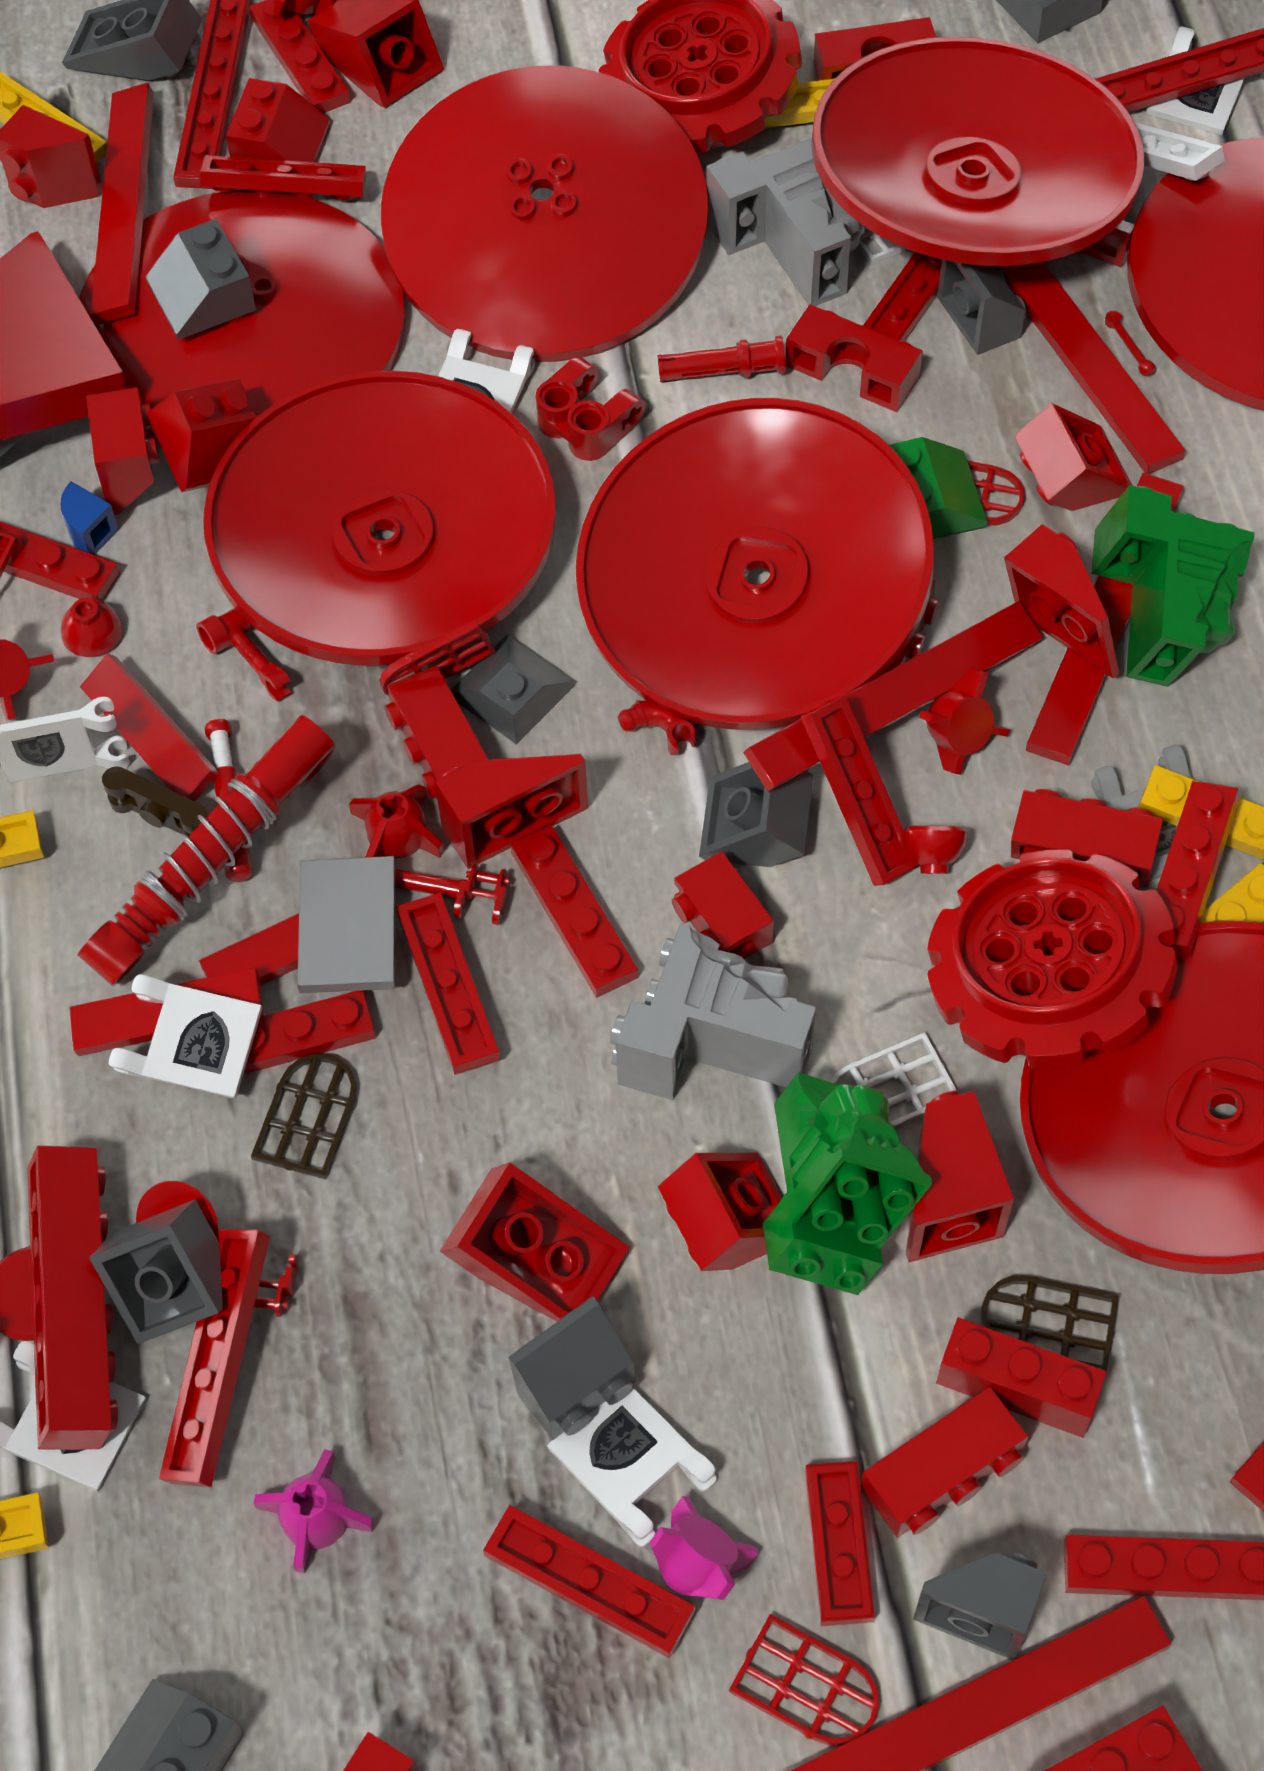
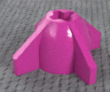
M324 1449L312 1474H306L294 1479L284 1488L282 1493L256 1494L253 1504L256 1509L277 1513L285 1535L296 1545L293 1563L296 1572L305 1573L310 1551L320 1550L333 1545L343 1535L346 1527L367 1532L373 1531V1518L348 1508L342 1489L330 1478L335 1461L334 1452Z
M686 1496L680 1498L671 1512V1529L660 1527L649 1542L663 1579L672 1590L685 1596L724 1600L735 1585L730 1574L747 1569L759 1553L756 1546L732 1541L729 1535L718 1525L706 1518L700 1517L690 1497Z

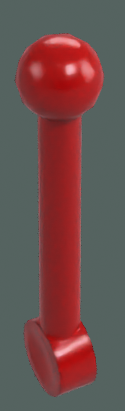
M1118 311L1107 312L1105 325L1116 330L1138 362L1139 373L1143 376L1153 374L1155 370L1154 363L1151 360L1145 359L1121 324L1122 315Z

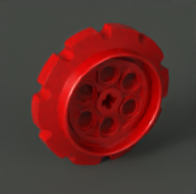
M648 0L637 7V14L631 21L624 20L618 24L603 49L606 64L599 68V73L612 76L634 86L660 104L681 126L689 137L696 153L708 152L709 149L724 145L727 147L736 145L766 128L765 119L767 116L782 114L793 99L799 85L797 70L802 67V55L796 28L793 22H784L782 7L773 0Z
M1043 850L1022 854L1019 857V863L1007 868H1003L1001 864H995L966 882L957 891L960 906L954 909H943L932 928L927 950L931 964L936 967L931 968L927 974L936 1006L942 1018L949 1025L960 1023L959 1028L963 1042L972 1049L1002 1063L1009 1062L1013 1056L1024 1055L1027 1057L1028 1065L1032 1069L1073 1067L1083 1064L1084 1054L1092 1049H1099L1104 1054L1109 1055L1129 1044L1149 1026L1146 1009L1149 1007H1163L1166 1004L1174 986L1177 973L1176 953L1172 947H1169L1176 941L1174 926L1169 911L1160 895L1153 889L1140 891L1138 873L1131 868L1098 854L1092 855L1087 861H1080L1074 859L1071 850ZM1081 988H1083V989L1080 990V991L1071 992V991L1074 990V989H1081ZM1026 993H1033L1031 995L1022 996Z

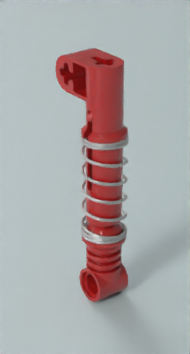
M300 715L247 774H238L231 780V783H228L230 792L223 800L215 797V801L219 804L206 818L198 815L201 823L189 836L181 834V838L184 841L171 855L163 852L166 860L158 868L162 875L157 877L152 872L146 871V875H142V879H138V882L134 885V895L130 898L133 904L125 903L122 906L125 913L122 914L118 911L114 915L117 922L114 923L108 920L84 944L77 956L111 986L114 987L144 955L145 950L142 946L150 947L153 944L150 937L153 936L157 939L161 935L158 930L159 928L166 930L170 925H178L184 920V916H188L183 900L194 904L200 903L199 893L206 885L218 884V872L224 866L235 865L234 854L241 847H252L251 836L257 829H268L269 824H273V821L280 814L282 802L292 794L296 787H305L331 758L335 748L332 739L316 723L306 716Z

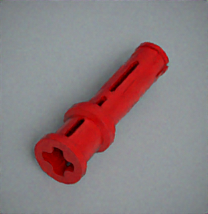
M782 335L775 336L773 341L748 343L745 339L737 342L735 347L657 355L660 382L727 373H739V376L744 378L750 377L751 373L777 370L779 374L786 373Z

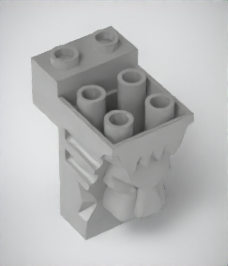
M812 139L801 141L794 146L771 155H765L753 162H750L744 152H740L707 165V225L728 256L765 242L808 305L817 306L847 294L850 252L858 247L860 235L864 233L865 226L850 216L833 199L823 185L812 156Z
M680 923L675 939L667 938L664 943L659 965L663 966L664 969L659 981L651 980L644 1004L631 1000L626 1016L618 1015L615 1020L610 1044L615 1045L611 1064L617 1066L618 1085L673 1101L687 1060L690 1059L787 1087L797 1072L805 1073L812 1052L816 1007L798 1002V999L787 997L788 978L782 968L747 964L739 955L719 951L720 944L710 937L693 930L690 925Z

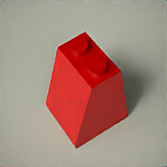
M339 0L307 20L315 41L330 64L380 107L385 108L444 70L419 0Z
M956 1091L942 1093L933 1098L931 1102L926 1103L917 1161L923 1172L931 1176L932 1185L910 1212L906 1245L908 1262L1003 1238L1014 1201L975 1092L971 1091L960 1095Z

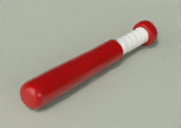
M214 719L206 723L205 735L212 741L214 765L219 772L214 779L216 797L223 800L230 792L228 783H231V780L237 776L236 769L232 765L229 738L232 735V725L228 720ZM241 847L234 854L235 865L224 866L225 876L232 882L246 881L253 873L250 848Z

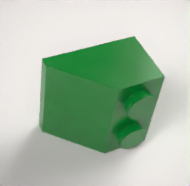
M925 437L889 445L908 467L920 488L927 506L933 539L987 526V520L963 450Z

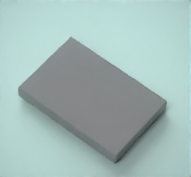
M394 856L300 860L299 993L395 989Z

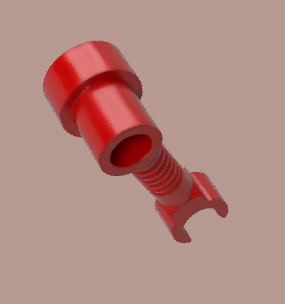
M235 608L218 617L211 615L196 624L198 635L210 653L216 654L229 646H234L259 675L262 684L275 701L292 693L285 685L291 681L287 673L275 663H271L245 633L251 629L250 623Z

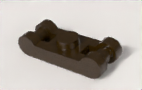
M111 767L102 775V784L108 794L110 806L115 812L127 813L132 810L139 813L142 819L154 827L161 828L164 825L186 836H189L201 823L198 815H202L204 818L208 816L205 807L123 767Z

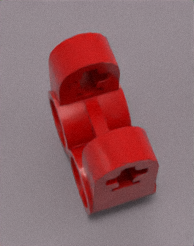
M577 356L568 361L538 387L535 396L537 423L539 430L544 435L550 438H564L567 440L570 452L575 457L581 460L592 461L605 456L614 445L639 423L645 412L646 403L628 389L619 391L604 405L596 401H582L595 386L599 371L594 365Z

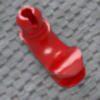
M636 700V704L631 705L629 709L620 711L617 717L623 731L631 732L638 727L643 728L645 726L647 728L660 727L667 733L668 751L671 755L680 754L677 744L679 741H687L691 744V747L696 746L695 728L690 722L650 702Z

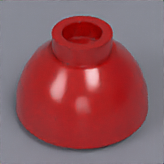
M81 598L74 602L64 614L60 632L63 644L70 652L82 657H96L109 652L118 644L122 636L123 626L117 612L108 604L99 600Z
M907 826L903 834L910 856L920 864V874H948V865L959 858L964 850L968 832L963 827Z

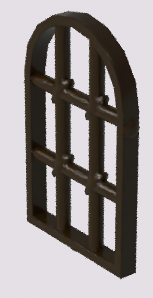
M312 1054L299 1058L287 1068L276 1086L275 1095L251 1154L252 1160L326 1180L350 1113L355 1106L356 1083L352 1071L342 1060L328 1054ZM319 1062L331 1063L336 1066L327 1093L312 1090L313 1085H310ZM310 1064L302 1086L287 1083L294 1072L304 1065ZM343 1071L349 1077L351 1084L348 1099L338 1097V1092H335ZM284 1090L296 1093L294 1097L297 1098L287 1123L273 1119ZM306 1096L321 1100L319 1104H322L313 1130L297 1126L299 1124L297 1118ZM331 1103L345 1106L335 1135L323 1133L324 1128H322ZM270 1127L282 1129L280 1134H283L274 1157L260 1154ZM292 1132L307 1136L306 1141L308 1143L300 1164L282 1160ZM317 1139L332 1143L322 1170L307 1166Z
M1011 1276L998 1281L987 1291L981 1306V1324L989 1329L995 1327L1018 1332V1339L1025 1342L1027 1337L1032 1338V1336L1062 1342L1060 1355L1066 1357L1069 1355L1070 1346L1075 1347V1345L1103 1350L1102 1365L1084 1361L1080 1362L1107 1371L1111 1341L1115 1336L1113 1329L1119 1295L1043 1280L1038 1277ZM1012 1284L1028 1285L1026 1296L1021 1295V1298L996 1292ZM1040 1287L1069 1293V1304H1063L1062 1307L1033 1301L1035 1288ZM1078 1296L1111 1302L1110 1315L1104 1316L1076 1310ZM994 1300L1024 1307L1022 1321H1016L1015 1324L987 1318L989 1301ZM1041 1310L1065 1315L1064 1331L1059 1330L1058 1333L1029 1327L1031 1311ZM1079 1319L1107 1324L1106 1341L1100 1342L1072 1336L1074 1320L1079 1321Z

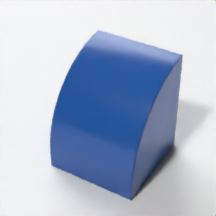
M70 481L61 497V512L71 542L76 549L95 555L118 531L111 504Z

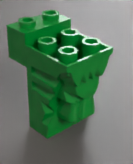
M1129 485L1095 528L1091 574L1133 584L1126 677L1168 687L1199 653L1212 652L1218 645L1226 644L1235 634L1232 605L1238 595V576L1242 577L1245 573L1255 532L1237 528L1229 523H1216L1196 518L1194 515L1186 512L1171 511V495L1156 492L1149 487Z
M797 1072L774 1104L787 1193L763 1223L769 1270L859 1295L883 1265L881 1247L932 1185L931 1176L923 1172L915 1156L907 1146L900 1145L899 1133L888 1121L889 1101L882 1091L863 1085L857 1087L848 1084L837 1085Z

